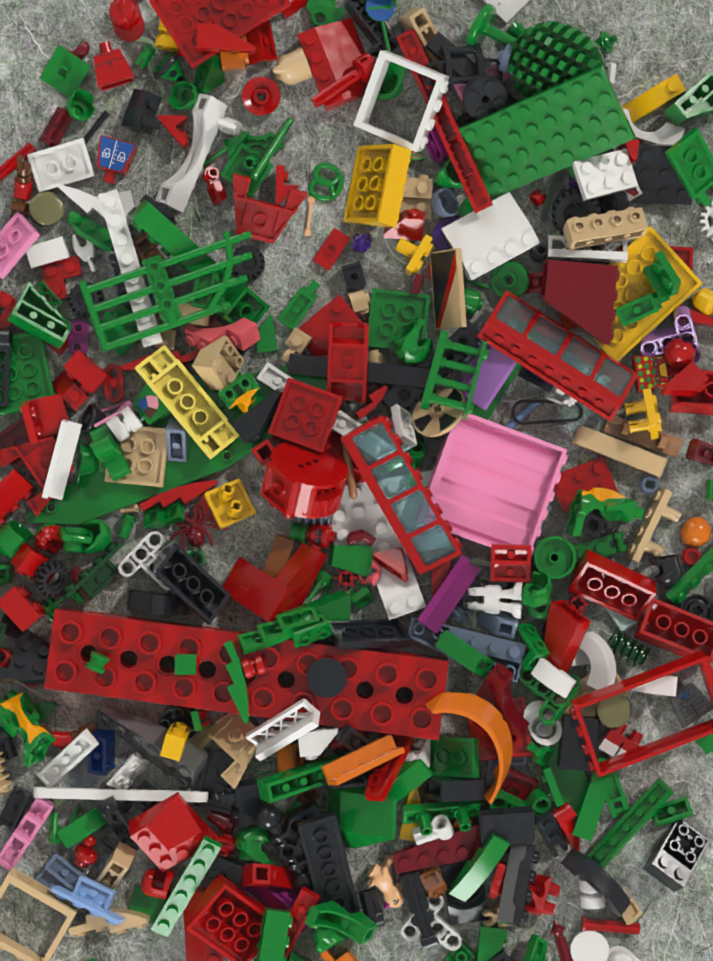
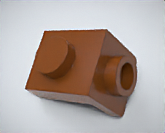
M436 867L420 875L429 899L432 897L438 898L447 890L446 883L442 880Z

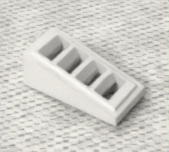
M221 117L217 120L221 132L231 136L239 135L242 128L241 122L229 117Z

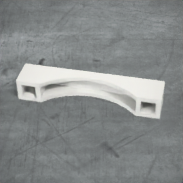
M199 93L192 110L193 138L189 153L179 170L162 183L155 201L173 211L184 212L199 173L203 168L206 156L210 151L213 139L217 134V120L224 117L228 105L211 95Z

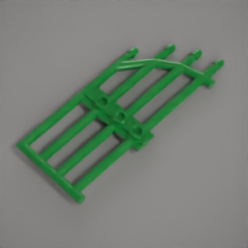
M230 231L222 233L223 240L162 260L161 255L153 256L142 260L143 267L91 285H87L86 280L78 282L102 351L106 352L231 308L229 301L223 302L220 305L218 303L227 288L248 281L247 275L230 278L234 265L253 258L251 252L243 253V255H233V244L251 238L250 231L231 236ZM225 247L226 260L170 279L168 278L166 267ZM225 268L222 282L175 298L172 286ZM145 274L147 275L150 286L94 305L91 293ZM153 293L156 305L101 323L97 312ZM215 293L205 309L182 317L178 305ZM160 312L162 324L110 342L107 341L104 333L105 330Z

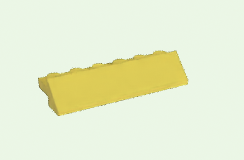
M165 344L134 368L210 460L240 436L227 421L226 416L179 359L174 357Z

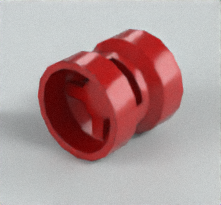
M257 655L251 660L248 658L242 660L247 679L253 678L257 674H267L262 655Z

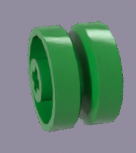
M559 536L543 537L533 545L535 547L534 554L531 557L533 571L541 573L544 570L551 579H561L569 575L574 569L576 551L567 539ZM552 554L555 555V557L553 558L554 561L551 560Z

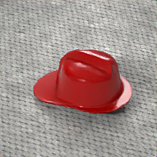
M114 0L109 8V16L117 37L126 42L138 40L142 36L145 27L137 2L135 0Z

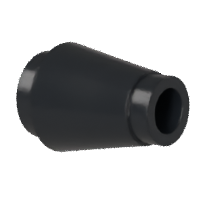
M540 243L530 249V257L533 261L541 263L547 259L548 248L544 244ZM539 248L542 249V251L544 252L543 254H540L538 252Z

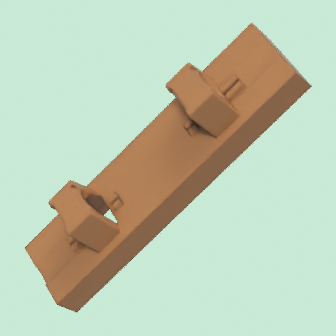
M614 416L610 422L606 421L603 433L677 458L683 439L658 431L660 441L656 445L658 438L651 440L648 430L630 434L629 420Z

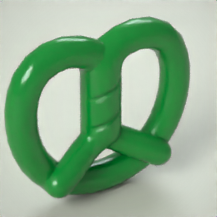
M322 162L317 164L313 170V179L308 185L310 196L319 201H331L337 198L344 186L342 172L331 163ZM322 168L332 170L336 176L329 180L319 176V171ZM338 182V186L335 190L334 185ZM315 184L329 187L330 195L317 194L314 191Z

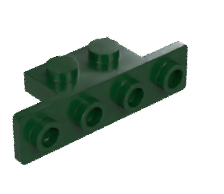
M112 542L106 548L107 552L103 556H97L92 561L93 565L88 570L84 569L79 573V579L75 583L71 582L63 589L65 592L61 596L68 599L79 588L91 599L98 595L119 574V570L109 559L124 544L122 542Z

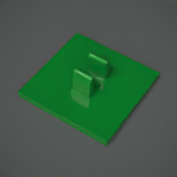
M58 45L40 78L69 97L75 90L79 89L91 66L61 45Z

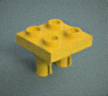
M426 234L420 245L417 246L401 237L395 250L410 259L404 273L412 276L413 272L418 273L423 264L422 257H427L433 248V244H431L432 237Z
M651 388L643 389L641 401L625 403L627 415L641 412L646 414L644 419L628 421L630 434L648 430L652 440L659 438L658 431H662L656 394L652 395Z
M240 478L204 493V497L220 530L256 514Z

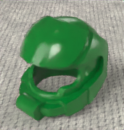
M417 317L415 321L409 323L393 339V342L396 344L395 353L397 357L406 364H417L426 361L432 353V338H424L417 342L420 328L424 325V320L421 317Z
M259 825L248 826L241 830L235 841V847L240 850L239 859L275 865V860L268 858L261 849L262 844H271L269 831Z

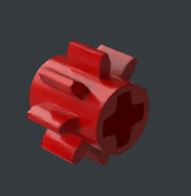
M337 568L338 575L333 576L334 579L339 581L336 586L338 587L342 584L344 590L347 589V585L354 587L353 579H358V577L353 576V572ZM343 573L345 575H347L348 573L350 574L348 576V578L350 579L348 582L345 580L341 582V580L343 579L341 575Z
M569 592L571 597L565 599V601L577 611L581 610L585 613V605L588 606L590 604L585 602V598ZM579 597L582 603L575 607L572 601H576Z
M226 832L223 833V836L219 835L216 841L222 844L218 856L227 858L229 853L234 854L236 839H232V833Z

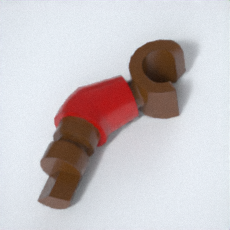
M21 154L17 156V176L14 180L13 199L16 201L11 203L10 219L18 211L28 220L29 204L25 202L29 201L33 189V179L30 174L31 164L24 162V157Z
M94 720L79 727L78 731L73 730L71 732L69 730L67 732L57 730L52 732V728L48 724L43 723L42 725L56 738L51 745L62 750L85 729H88L91 734L99 731Z

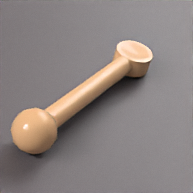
M312 196L308 198L307 224L303 232L305 236L311 235L310 223L312 208L315 203V198Z

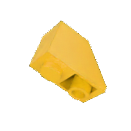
M172 722L166 733L160 756L180 761L191 727H188L183 722Z

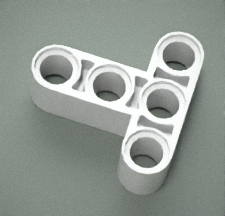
M159 531L150 532L120 562L118 566L119 573L122 576L129 577L143 568L163 589L171 590L151 570L152 563L158 557L155 553L165 543L163 533ZM154 534L160 537V543L157 546L151 543V537ZM140 548L144 549L147 553L145 559H140L137 556V551ZM126 562L131 563L133 566L131 573H126L123 569Z
M426 893L429 903L427 911H431L434 914L431 926L435 923H440L443 926L440 931L433 930V932H436L439 942L451 951L457 950L462 942L460 933L437 914L444 904L443 895L439 897L438 903L433 904L429 901ZM411 912L401 924V934L408 941L416 939L421 933L419 926L416 927L411 923V918L415 915ZM407 926H413L415 931L408 934L404 929ZM450 936L458 938L453 944L448 943L447 939Z

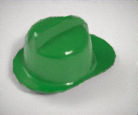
M390 61L377 96L378 100L394 99L401 94L404 86L403 79L406 74L405 67Z
M80 439L77 445L78 459L75 472V486L78 485L80 476L93 473L99 466L100 461L95 456L91 446L82 444Z

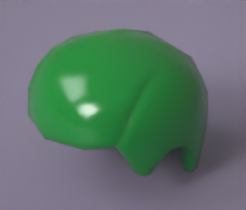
M186 80L177 82L171 87V95L168 97L171 107L181 111L193 108L198 98L197 87Z
M84 89L75 90L66 101L69 115L79 121L90 119L96 109L93 107V95Z

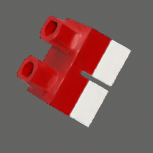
M626 724L619 728L608 727L602 739L598 741L597 747L610 756L615 757L641 747L639 744L643 735L634 729L628 738L622 735L628 726Z

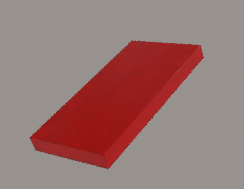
M241 557L238 558L222 586L231 594L230 597L267 622L275 620L276 615H278L292 590Z

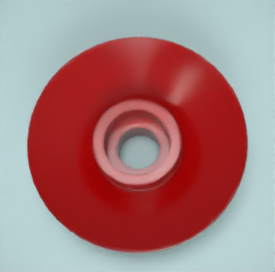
M267 77L253 78L243 88V104L254 115L265 116L271 114L280 103L281 94L279 87L273 80ZM264 95L265 100L259 101L258 97Z

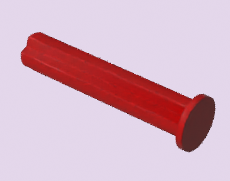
M27 143L0 166V181L17 168V156L19 154L24 157L25 161L28 159V154L36 152L31 143Z
M582 916L581 919L582 932L592 930L638 935L641 929L640 923L637 922L627 925L625 921L592 919Z

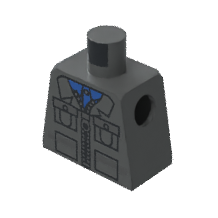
M680 678L677 679L676 696H669L668 699L679 724L685 728L713 708L711 702L693 683L690 682L684 686Z

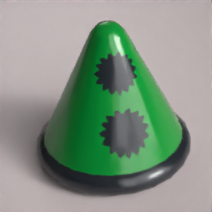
M176 51L170 52L159 62L153 72L155 78H162L176 83L186 80Z

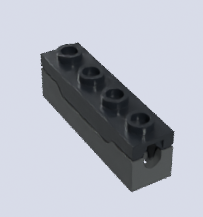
M511 845L497 917L500 924L523 928L524 922L528 921L529 910L526 909L528 902L531 903L532 900L530 887L536 878L534 865L538 864L539 852H537L535 845Z

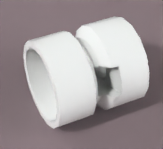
M129 406L119 412V416L114 415L106 421V424L120 442L128 438L131 431L136 432L143 427V424Z
M580 878L579 888L583 892L580 895L581 908L600 909L606 907V900L583 878Z

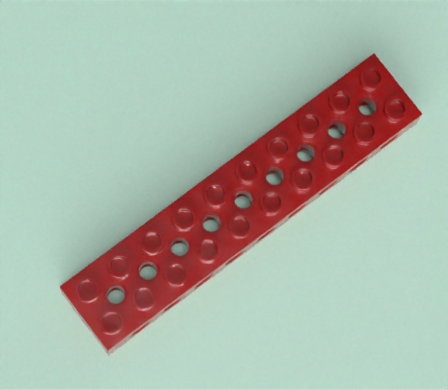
M61 607L54 611L45 689L240 714L227 689L228 685L234 682L225 666L232 662L224 643L233 639L241 662L244 659L248 658L251 660L257 655H262L267 672L264 675L257 674L253 680H246L249 695V716L273 718L304 698L320 711L319 725L342 728L347 722L356 730L439 740L442 713L433 714L425 704L440 693L445 692L449 665L446 657L378 648L341 650L337 649L334 643L315 641L306 646L295 648L291 639L262 650L243 654L237 641V635L249 631ZM87 645L94 646L98 653L110 658L109 663L104 667V674L85 667L86 663L90 661L85 655ZM130 650L136 654L137 663L135 665H129L125 662L123 657L125 651ZM175 654H197L196 674L175 675V670H168L163 666V657L172 656L175 658ZM324 657L338 660L347 672V682L344 689L338 695L328 698L316 695L310 689L307 682V673L310 666L316 660ZM202 662H213L216 666V673L214 675L203 673L201 670ZM283 671H289L294 675L295 682L292 685H283L279 681V674ZM369 682L374 688L373 692L367 696L360 695L356 690L359 683ZM401 687H408L412 690V696L409 700L401 701L396 698V691ZM301 707L297 712L307 713L308 710ZM285 717L283 720L294 721V718Z

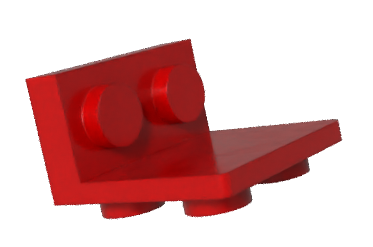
M61 393L23 401L20 407L31 444L39 443L42 437L58 434L62 420H69Z

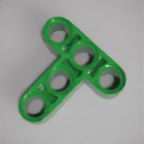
M106 423L89 431L93 440L90 446L97 459L105 464L114 482L132 473L113 432Z
M522 668L519 673L521 684L545 702L538 712L541 723L544 726H553L571 704L570 700L575 699L580 692L581 684L579 678L574 674H568L576 681L577 685L570 691L562 704H556L555 699L562 696L550 688L545 693L540 692L539 688L544 685L535 677L531 681L523 679L526 674H531L533 669L524 670ZM546 712L553 713V717L549 720H545L543 715Z
M540 788L533 790L525 801L500 789L492 804H489L491 809L532 806V810L535 811V818L548 811L551 807L546 792Z

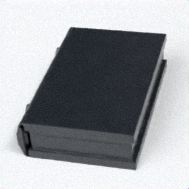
M562 714V735L559 743L557 766L559 769L590 771L587 763L590 758L588 754L585 755L581 746L584 743L583 738L578 736L575 728L578 725L576 719L573 720L571 715ZM583 716L596 754L600 719L598 717Z
M532 806L479 810V840L481 847L483 848L491 833L507 840L510 845L534 844L535 811L532 810Z

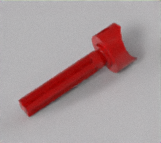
M364 53L353 60V70L312 97L311 102L317 108L358 80L368 83L375 66V59L369 53Z

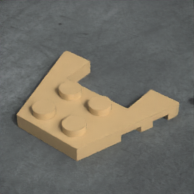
M229 713L215 721L216 724L198 731L199 733L189 738L188 741L203 749L212 739L234 760L221 777L235 789L256 751V746L246 739V734L256 727L250 721L244 723L240 714ZM256 735L255 737L261 741L264 735Z

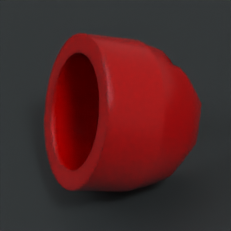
M535 190L529 195L530 201L537 207H540L546 200V194H541L542 190Z

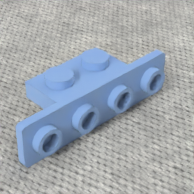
M84 875L79 877L73 892L60 885L51 887L50 891L55 893V897L61 900L67 899L72 902L73 906L89 910V913L93 916H102L106 918V922L109 924L117 925L123 923L126 919L109 910L117 891Z

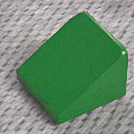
M175 654V675L196 674L197 654Z

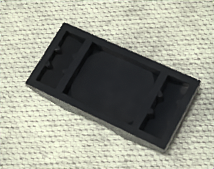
M467 861L441 865L443 880L447 886L445 893L450 926L489 920V916L485 917L482 914L484 910H488L484 882L466 902L448 893Z

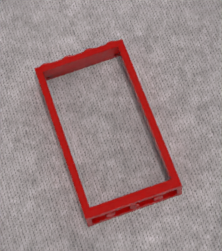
M700 650L570 700L572 708H569L573 720L576 719L578 725L575 728L578 736L583 738L584 743L581 746L585 755L588 754L590 758L587 763L591 772H595L598 777H601L713 733V719L598 762L580 710L695 664L699 665L713 708V670L709 657L705 652Z

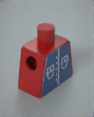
M100 135L97 167L105 171L103 182L114 185L116 175H127L138 151L136 144Z

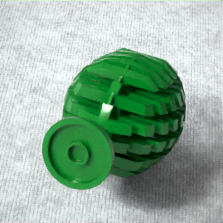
M489 3L481 9L475 18L467 37V46H474L476 43L481 45L486 37L504 46H507V44L511 45L510 66L507 72L511 74L513 81H516L514 82L516 91L523 92V96L526 98L603 65L605 68L607 63L604 61L602 52H599L600 45L597 41H592V38L585 32L583 33L577 27L556 21L537 23L535 26H529L517 38L493 26L496 8Z

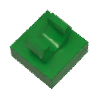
M358 584L360 591L354 593L351 589L350 594L355 606L361 610L374 601L375 598L366 586Z

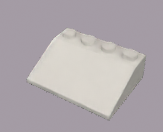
M510 192L493 200V206L478 213L473 211L441 228L451 249L461 248L463 272L467 280H474L540 244L532 226Z

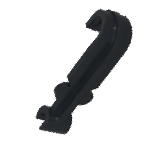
M418 870L400 873V880L409 910L415 914L411 918V923L416 927L419 926L421 932L420 942L422 948L425 949L438 945L437 934L433 932L431 926L434 914L431 911H427L429 903Z

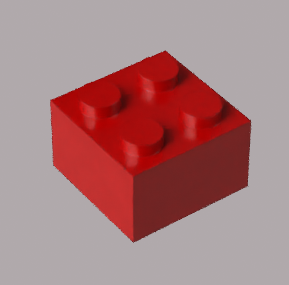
M19 585L13 587L0 599V608L24 632L30 630L46 615L42 603L38 600L35 601L31 597L32 592L26 586L22 587Z

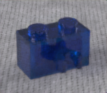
M96 729L91 734L99 745L87 755L88 774L106 776L115 768V731Z

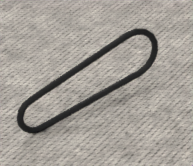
M524 399L516 402L512 408L513 419L517 423L523 425L572 422L579 420L583 415L582 406L579 403L575 402L574 405L580 408V415L577 418L522 422L519 421L515 416V408L518 404L523 402L546 404L558 403L545 400Z

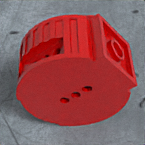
M291 441L284 442L276 446L271 452L270 460L266 465L260 495L269 502L272 508L278 509L286 519H292L294 516L309 519L327 517L334 514L341 505L349 467L340 455L327 447L325 452L321 453Z

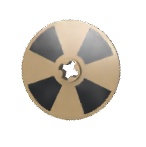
M445 386L444 390H433V393H436L437 396L466 403L465 396L460 390ZM421 399L413 411L412 422L419 434L425 437H437L452 430L460 422L465 411L436 403L434 405L430 404L429 409L424 410L420 408Z

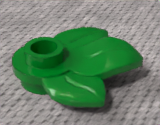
M308 0L307 10L311 15L310 21L313 27L341 21L345 14V9L335 8V0ZM318 17H322L324 21L322 23H318L316 19Z

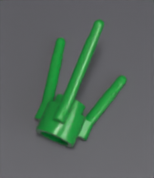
M320 569L314 581L316 586L305 602V606L309 605L319 588L324 589L325 587L322 597L327 596L333 584L331 582L333 577Z
M80 805L76 806L69 823L76 819ZM53 810L49 814L48 841L53 844H63L57 832L64 826L58 825V813L55 812L53 816Z

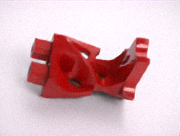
M500 860L498 863L489 898L494 899L502 896L507 865L504 861ZM536 874L535 884L530 887L532 900L531 903L527 904L526 909L529 910V913L541 917V914L553 915L556 904L547 902L546 897L550 895L558 898L561 887L552 883L551 877Z

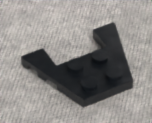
M4 614L1 623L7 624L4 634L17 638L8 669L0 666V682L19 681V683L44 684L50 644L30 630L22 632L9 616Z

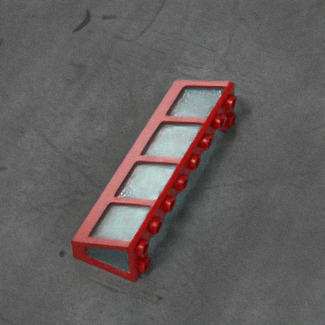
M507 290L477 335L478 338L486 341L487 344L609 422L622 406L638 376L636 372Z
M379 414L341 436L340 439L417 572L421 575L461 555L460 549L463 546L456 535H451L450 532L453 529L448 520L443 521L440 516L443 511L439 504H433L430 498L433 494L429 487L422 485L420 480L423 477L418 468L414 470L410 464L413 462V459L409 452H403L401 448L403 442L399 435L396 434L394 436L391 428L393 425L390 419Z

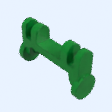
M76 591L68 599L62 597L55 601L54 598L49 597L47 601H42V605L45 607L48 619L53 622L54 611L60 604L66 600H75L82 604L84 603L83 596Z

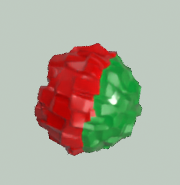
M52 523L39 527L34 535V547L43 551L47 550V552L53 555L63 548V540L59 535L60 527Z

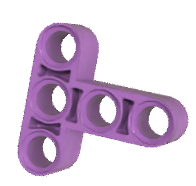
M679 306L674 310L675 326L651 331L640 341V351L644 356L663 354L664 347L670 342L664 341V339L671 338L674 340L679 338L683 342H690L695 349L694 363H697L701 358L700 345L691 311L686 306ZM681 316L687 317L684 320L678 319ZM686 333H690V334H691V335L688 336V337L683 336V335L686 334ZM647 343H652L651 346H645Z

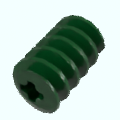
M617 628L607 642L610 648H614L613 655L620 652L619 659L627 656L626 663L633 660L632 667H636L638 664L641 666L646 661L651 649L646 648L644 650V644L637 646L638 641L636 639L631 641V636L629 635L624 638L623 631L617 634Z

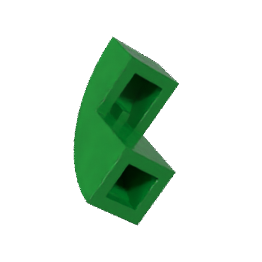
M95 806L78 819L63 827L57 834L68 849L101 828L107 822Z

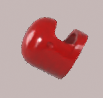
M156 868L147 869L141 881L143 893L150 897L166 900L174 871L162 872Z

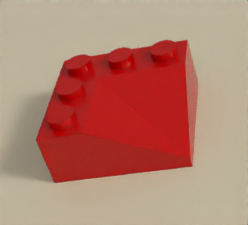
M178 792L128 821L131 839L162 872L192 856L204 835L211 838L210 828Z

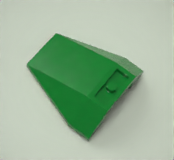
M363 773V777L368 780L369 776ZM367 786L339 789L329 788L328 813L334 811L336 814L344 846L358 849L395 839L397 799L393 795L388 793L384 802L368 801L364 796Z

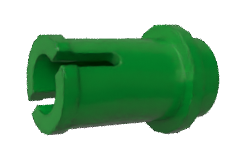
M147 43L145 46H142L143 50L136 61H134V64L139 66L140 62L144 60L140 66L143 70H145L152 56L156 55V49Z
M125 513L121 517L123 520L117 536L129 539L133 524L136 523L135 516Z

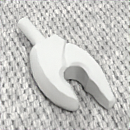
M73 234L72 243L76 254L84 262L88 261L91 271L95 272L96 268L92 261L96 253L95 245L86 240V246L81 247L76 235Z

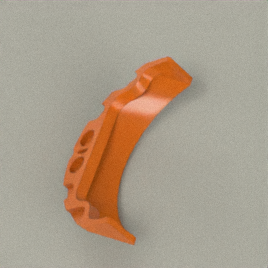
M457 692L440 693L425 704L433 714L452 713L473 720L488 733L496 747L499 764L493 771L495 782L484 793V798L489 804H492L509 772L512 761L513 744L507 722L503 720L502 714L491 703L477 695Z

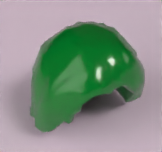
M92 519L82 523V528L91 531L94 536L92 544L85 543L84 555L101 552L111 544L110 527L101 519Z

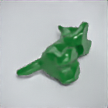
M312 927L314 928L313 940L315 949L320 954L329 948H335L349 938L329 928Z

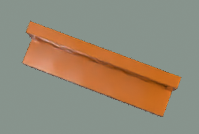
M387 734L321 766L328 785L338 786L405 753L403 747H396L392 735Z

